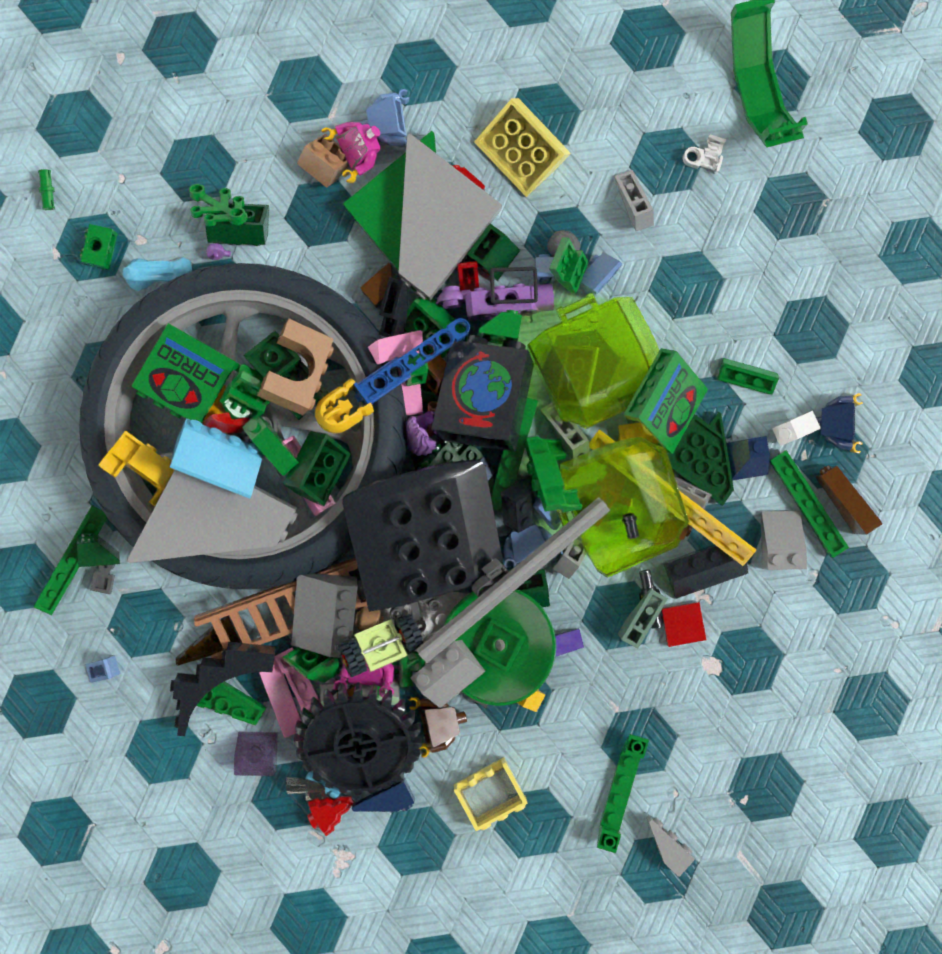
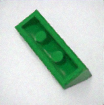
M723 358L717 380L773 395L779 376L778 373Z

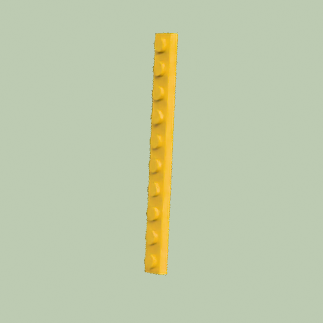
M600 429L596 432L589 442L590 449L739 564L744 566L756 552L754 547Z

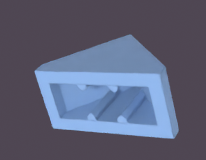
M115 655L85 664L91 683L110 679L120 674Z

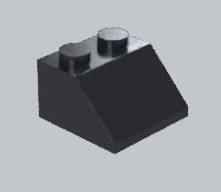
M531 475L501 492L503 523L517 533L532 526L534 521L535 508L533 504L535 503V496L532 489Z

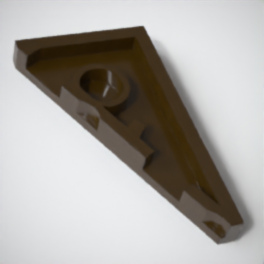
M230 615L222 617L220 621L230 642L242 643ZM213 626L176 657L177 666L223 651V646Z

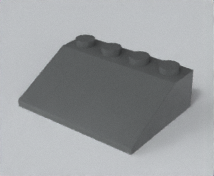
M315 573L302 574L297 577L291 645L325 656L341 658L338 644L351 639L353 635L358 588L357 577Z

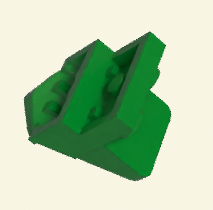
M244 364L237 369L232 381L227 385L219 401L222 403L225 411L229 412L231 419L248 417L252 419L256 414L261 416L265 412L266 406L270 403V401L257 396L263 379L254 369Z

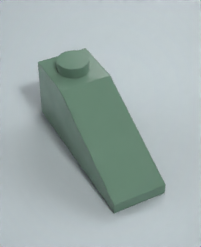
M650 589L625 620L618 632L620 639L638 649L668 598Z

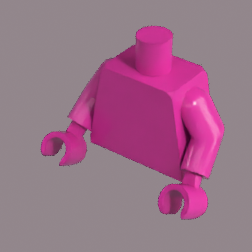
M391 663L372 672H369L367 667L366 672L350 677L343 664L339 675L341 679L334 683V690L338 689L340 683L344 684L347 690L346 679H348V683L356 684L360 682L363 685L373 686L376 684L380 686L379 695L381 697H384L386 689L388 691L392 690L393 695L394 690L390 687V684L393 683L394 667Z

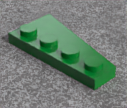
M222 682L213 688L197 704L198 707H206L215 710L214 712L224 713L232 716L234 719L255 726L267 708L227 682Z

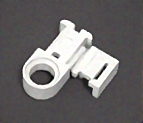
M710 134L707 139L708 147L704 150L697 147L688 148L683 155V162L687 166L696 169L701 166L714 170V174H717L722 164L723 156L721 153L726 139ZM694 152L697 155V160L694 162L689 161L687 154Z

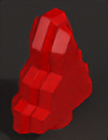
M340 796L334 800L326 797L321 800L315 798L308 801L311 813L308 814V819L314 829L319 827L325 836H328L335 830V826L340 823L341 815L349 811L354 800L351 796Z

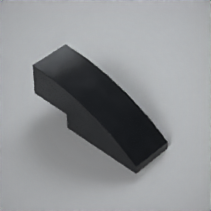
M389 277L379 315L384 316L379 332L381 336L388 338L405 333L408 310L406 281Z

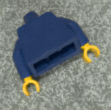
M860 393L853 396L836 397L828 402L825 408H822L821 417H816L821 428V435L825 437L826 442L836 448L850 450L852 453H860L861 451H857L855 446L857 444L862 445V442L855 441V406L863 404V402L859 403L856 400V397L862 396Z

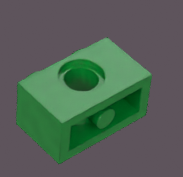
M89 224V228L86 229L84 235L85 245L80 252L81 262L88 266L109 270L118 233L111 228ZM101 243L100 249L95 251V245Z

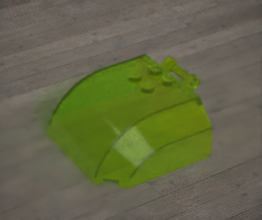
M591 292L583 299L565 307L560 306L556 308L561 322L541 332L527 344V350L560 420L567 423L569 421L588 429L626 411L656 358L659 347L633 297H615L598 305L594 294ZM588 304L590 305L591 309L569 319L567 318V314Z
M635 437L599 447L560 464V473L564 482L563 490L577 489L579 501L582 503L581 510L571 511L573 518L598 497L610 509L607 514L580 535L584 550L597 572L608 578L678 547L681 541L679 539L684 527H687L689 519L666 448L642 437ZM561 509L557 510L562 526L566 525L569 522L566 512H562ZM626 513H634L637 516L636 524L639 533L637 538H627L625 524L622 523L623 515Z

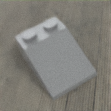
M761 511L762 569H807V550L800 511Z

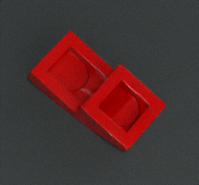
M229 412L213 414L203 421L202 425L209 428H217L222 433H242L244 431L242 427L249 421V417L231 420Z

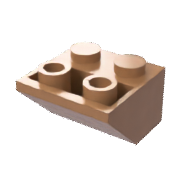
M323 134L304 146L297 164L325 187H328L338 180L349 166V163L340 145L334 139H324L329 136Z

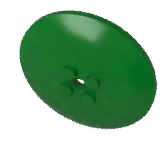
M518 589L513 591L455 640H462L485 670L481 676L463 689L462 692L470 698L488 705H510L523 701L541 688L550 675L556 656V637L550 618L535 599ZM474 592L465 596L455 605L447 617L444 626L478 598ZM499 639L505 643V648L502 651L496 647V642Z

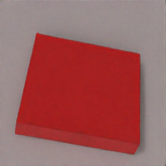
M700 602L662 608L661 613L668 647L707 640Z

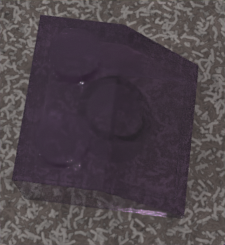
M239 731L234 754V775L273 776L277 771L278 732Z

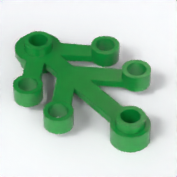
M194 184L189 187L190 197L194 201H203L210 205L205 207L193 206L190 208L193 218H200L203 214H206L204 216L206 226H214L216 222L229 221L234 225H242L247 221V213L242 208L245 206L244 197H233L234 208L231 209L228 207L229 200L232 197L230 189L223 188L219 191L221 202L205 193L203 185ZM209 213H223V214H222V215H214V214H209Z

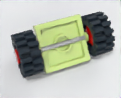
M407 614L394 620L395 625H393L390 619L355 634V639L351 638L339 643L338 650L350 677L366 672L367 667L369 672H372L407 656L406 652H412L424 643L413 616Z

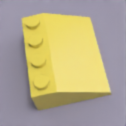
M511 98L474 141L526 197L571 154L519 98Z

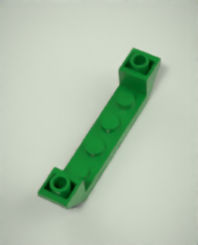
M629 734L621 749L600 821L597 848L612 853L617 852L621 838L619 830L640 758L644 759L649 739Z

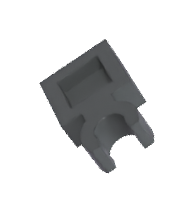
M105 565L99 566L100 572L94 571L90 591L105 594L112 593L115 575L110 574V571L114 569L115 565H109V567H105Z

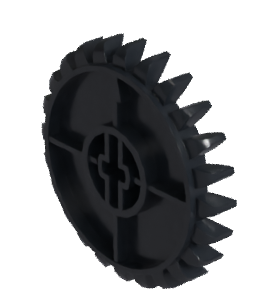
M360 682L356 683L353 696L350 697L344 684H340L338 699L336 700L327 688L324 691V706L315 697H312L310 706L312 713L306 708H302L301 720L303 722L297 720L295 726L294 745L297 747L296 755L298 759L303 760L302 767L304 770L313 771L312 778L315 781H325V787L329 789L337 787L341 793H346L349 790L353 791L355 795H361L362 791H368L373 794L380 787L387 790L391 788L392 781L401 782L404 780V773H410L414 768V762L418 761L420 757L419 748L422 746V736L418 735L421 731V723L412 725L415 719L414 709L403 715L405 710L404 698L391 707L392 690H389L381 701L377 700L378 690L376 684L371 687L367 697H363Z

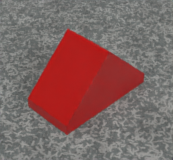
M477 261L458 263L460 291L470 290L474 292V289L479 288Z

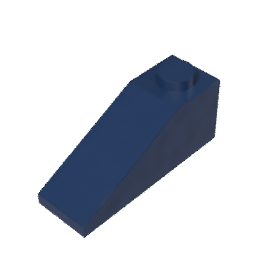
M404 778L401 782L391 784V788L387 790L381 789L354 802L352 810L353 812H398L400 810L404 812L413 807L412 804L415 803V797L406 778Z

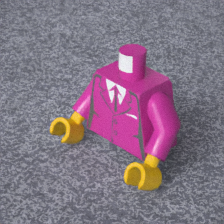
M346 122L335 126V129L326 127L321 130L323 133L330 131L329 137L324 138L326 140H332L338 134L336 139L351 169L354 170H345L342 173L343 177L351 174V177L346 182L354 183L357 175L361 176L373 168L377 157L376 154L380 151V145L376 139L380 136L379 128L376 126L370 127L368 124L362 125L360 122Z

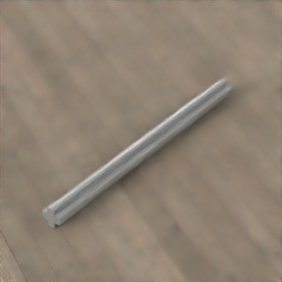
M599 497L419 646L416 651L426 663L430 662L607 514L610 509Z

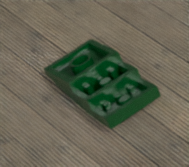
M273 331L243 355L262 379H264L269 371L292 381H303L309 375V369L295 351L277 344L280 335L276 331ZM322 385L319 391L314 394L313 398L316 401L312 409L317 406L324 396L329 394ZM289 410L298 421L310 412L308 410L304 415Z

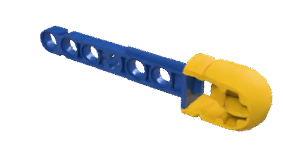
M463 318L456 319L447 325L446 329H441L399 359L395 357L360 382L356 383L353 379H349L343 383V387L339 386L324 396L315 408V418L319 426L330 433H341L360 422L363 416L366 417L373 413L372 403L411 378V373L450 348L454 341L457 343L463 339L470 330L468 321ZM463 324L466 327V331L458 333L455 330V325ZM442 334L449 336L450 342L442 344L439 341V336ZM426 345L432 346L434 353L426 355L423 352V347ZM417 351H419L421 357L416 360V365H409V357L414 359L418 356ZM394 367L399 368L401 376L393 377L390 374V370ZM375 379H383L385 386L381 389L376 388L373 383ZM353 390L356 393L354 398L358 403L362 402L364 407L358 408L357 412L349 416L350 410L353 408L352 404L348 399L345 401L338 399L342 396H347L348 392ZM343 414H346V415H344V417H343V421H341L340 416H342Z

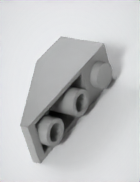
M648 815L646 819L663 862L680 877L695 860L691 854L693 851L685 843L681 845L677 841L678 837L671 830L667 832L663 828L664 824L657 817L653 819Z

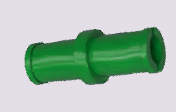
M38 170L40 181L38 190L41 193L42 210H55L53 197L55 188L52 187L51 170Z

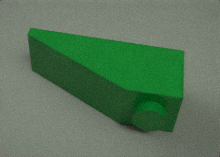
M258 414L242 427L253 443L281 475L284 476L299 463L271 425Z

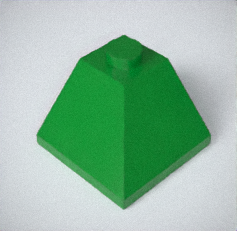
M299 647L282 657L286 663L307 679L325 683L340 673L338 657L325 656Z

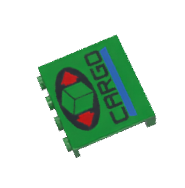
M168 323L131 386L137 389L136 394L145 399L149 396L154 399L153 404L162 409L166 406L171 409L169 413L179 419L183 416L184 418L197 420L202 423L233 370L237 371L241 365Z
M661 348L627 407L624 416L627 419L639 421L659 442L656 447L658 451L673 454L708 388L677 351Z

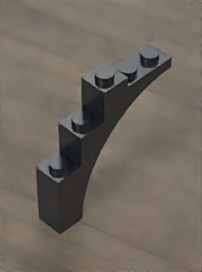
M228 642L227 649L223 648L222 659L203 657L201 664H197L196 675L177 673L175 680H171L170 692H173V699L177 700L176 710H180L179 716L175 718L174 728H178L177 736L186 735L193 710L200 700L222 682L240 675L272 672L276 646Z

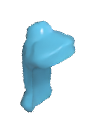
M184 257L171 262L147 261L137 258L132 260L123 269V277L130 288L140 291L158 281L168 282L178 276L192 272L191 261Z

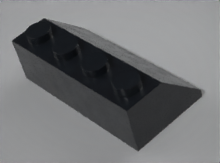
M715 544L663 562L676 599L749 574L747 562L742 566Z

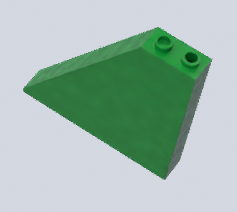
M430 131L420 141L436 153L435 134L433 131ZM406 152L343 203L346 211L398 273ZM410 286L411 289H412L414 292L417 291L415 288H413L412 286Z

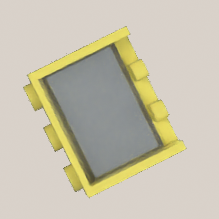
M505 757L454 784V792L475 831L489 828L491 823L496 820H504L508 817L509 813L521 811L528 804Z

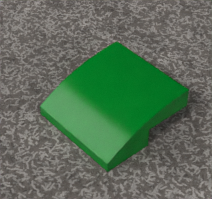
M562 237L549 270L562 286L571 293L576 294L589 262L583 250H575L570 238Z

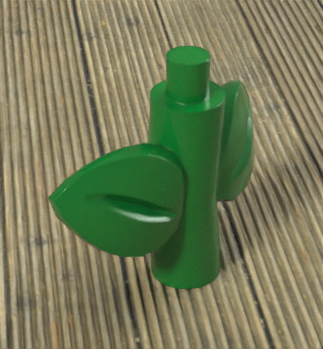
M415 650L410 653L406 652V657L392 663L394 667L393 675L399 674L400 687L412 686L413 681L411 677L413 672H418L425 666V661Z

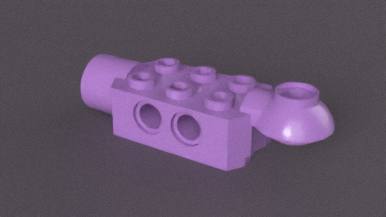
M552 283L538 284V301L536 303L495 304L490 306L486 302L491 300V290L476 288L474 292L470 290L460 291L459 286L442 288V293L436 301V304L443 305L445 309L461 307V303H466V313L469 321L492 320L501 312H506L507 310L518 311V314L522 316L554 310ZM515 284L513 288H505V286L494 287L495 300L534 299V285Z

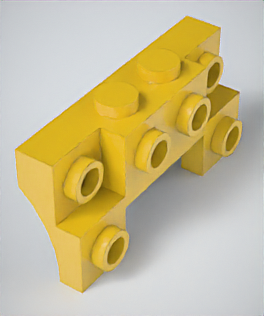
M127 431L123 432L98 464L100 468L114 478L126 465L157 487V492L149 501L154 506H156L175 470L170 468V458L166 456L161 457L156 453V448L148 443L146 445Z

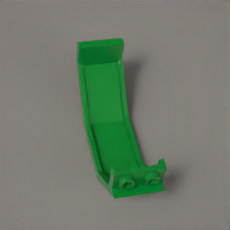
M750 0L735 4L731 11L733 72L746 121L766 148L803 139L802 130L808 125L806 117H802L796 123L783 103L772 61L771 9L775 4V0Z

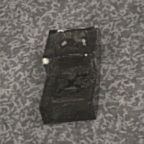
M286 777L287 794L306 793V800L316 798L322 800L326 798L325 786L308 779Z

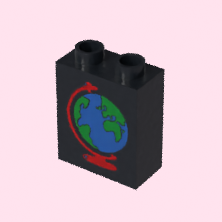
M475 335L466 336L465 342H453L450 347L431 428L440 441L516 452L534 368V362L529 351L526 350V346L515 340H505L502 346L488 345L487 339Z

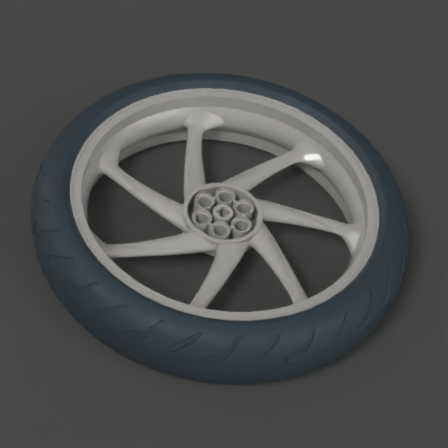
M236 263L206 267L178 276L145 295L120 318L101 344L87 375L80 407L79 433L82 459L92 491L109 521L133 548L155 508L149 502L153 496L144 484L141 476L126 465L114 478L100 468L98 464L124 431L131 434V414L137 389L131 385L167 324L169 323L183 331L190 325L203 319L220 314L225 315L226 323L221 353L236 361L237 332L239 323L242 320L258 313L271 314L287 320L291 319L333 338L331 346L334 347V350L329 359L343 366L349 378L358 383L388 362L377 364L368 346L382 338L369 320L352 303L330 287L295 271L263 264ZM299 354L298 356L301 358L302 362L306 366H308L306 360L303 358V356ZM397 367L390 370V374L393 377H400ZM235 370L231 372L229 378L227 379L225 383L226 387L232 381L236 373ZM378 378L373 382L374 386L378 389L385 386L383 379ZM400 384L372 403L374 412L366 417L363 416L360 421V429L355 432L349 429L341 433L327 432L319 426L315 415L307 413L298 421L287 408L270 402L260 417L271 425L282 441L285 440L281 432V427L284 426L327 433L330 437L348 444L353 466L345 484L333 499L336 504L318 514L315 518L310 517L304 498L284 485L291 505L297 507L295 513L298 515L293 525L287 528L288 534L283 543L279 541L277 546L160 559L152 560V562L175 575L193 582L213 587L245 590L262 589L297 581L299 575L316 573L340 559L353 548L342 505L343 497L372 482L401 474L407 446V415L402 385ZM359 402L358 408L364 407V404ZM245 431L242 433H224L229 436H236L246 443L250 444L251 442ZM173 452L159 455L161 457L166 456L172 460ZM276 469V471H277V473H278V475H279V477H280V479H281V481H282V483H283L288 473H286V474L283 476V475H281L280 472Z

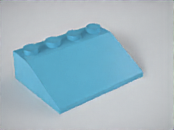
M186 418L176 440L170 468L250 499L263 453L253 443H246L236 436L222 433L217 428H209L197 420Z

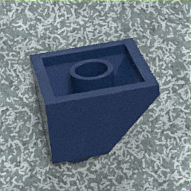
M767 436L726 443L732 481L768 475L770 453Z

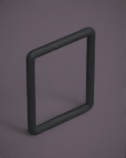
M535 267L492 268L490 270L491 302L493 304L536 303L538 301L537 269ZM533 271L534 299L495 300L494 272Z

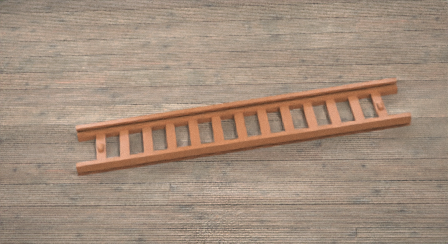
M356 558L324 568L315 574L350 576L349 571L358 568ZM297 581L275 586L195 615L194 624L197 627L211 622L223 648L226 649L230 640L220 618L230 615L242 643L261 645L292 634L293 625L287 627L275 598L285 595L294 614V591H296ZM358 593L355 610L367 606L366 599L360 600ZM267 602L279 628L278 631L270 634L256 606ZM247 608L261 636L253 640L250 639L238 613ZM222 651L211 655V658L222 659Z

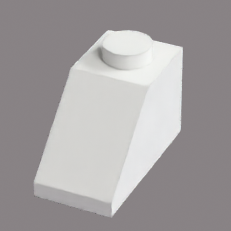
M810 411L779 424L772 429L779 445L782 446L820 429L814 412Z

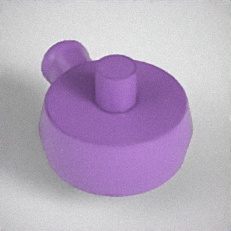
M213 243L207 247L206 254L212 260H219L224 256L230 257L231 251L224 250L223 246L218 243Z

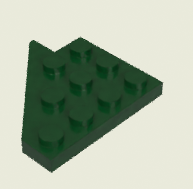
M717 412L708 424L694 414L673 454L665 452L660 461L693 486L711 494L710 498L720 506H723L734 491L722 415L720 412Z

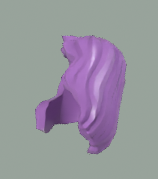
M428 411L417 416V418L412 416L406 421L408 449L417 456H427V454L432 453V450L436 449V441L429 438L425 431L428 428V424L433 423L435 415L433 411Z

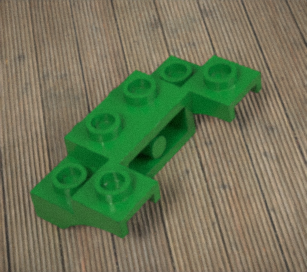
M538 436L528 437L524 443L529 462L526 465L527 472L532 476V489L536 491L538 498H541L544 511L561 509L562 512L581 510L582 503H580L577 495L578 490H563L564 482L557 460L566 458V453H564L561 445L562 440H548Z

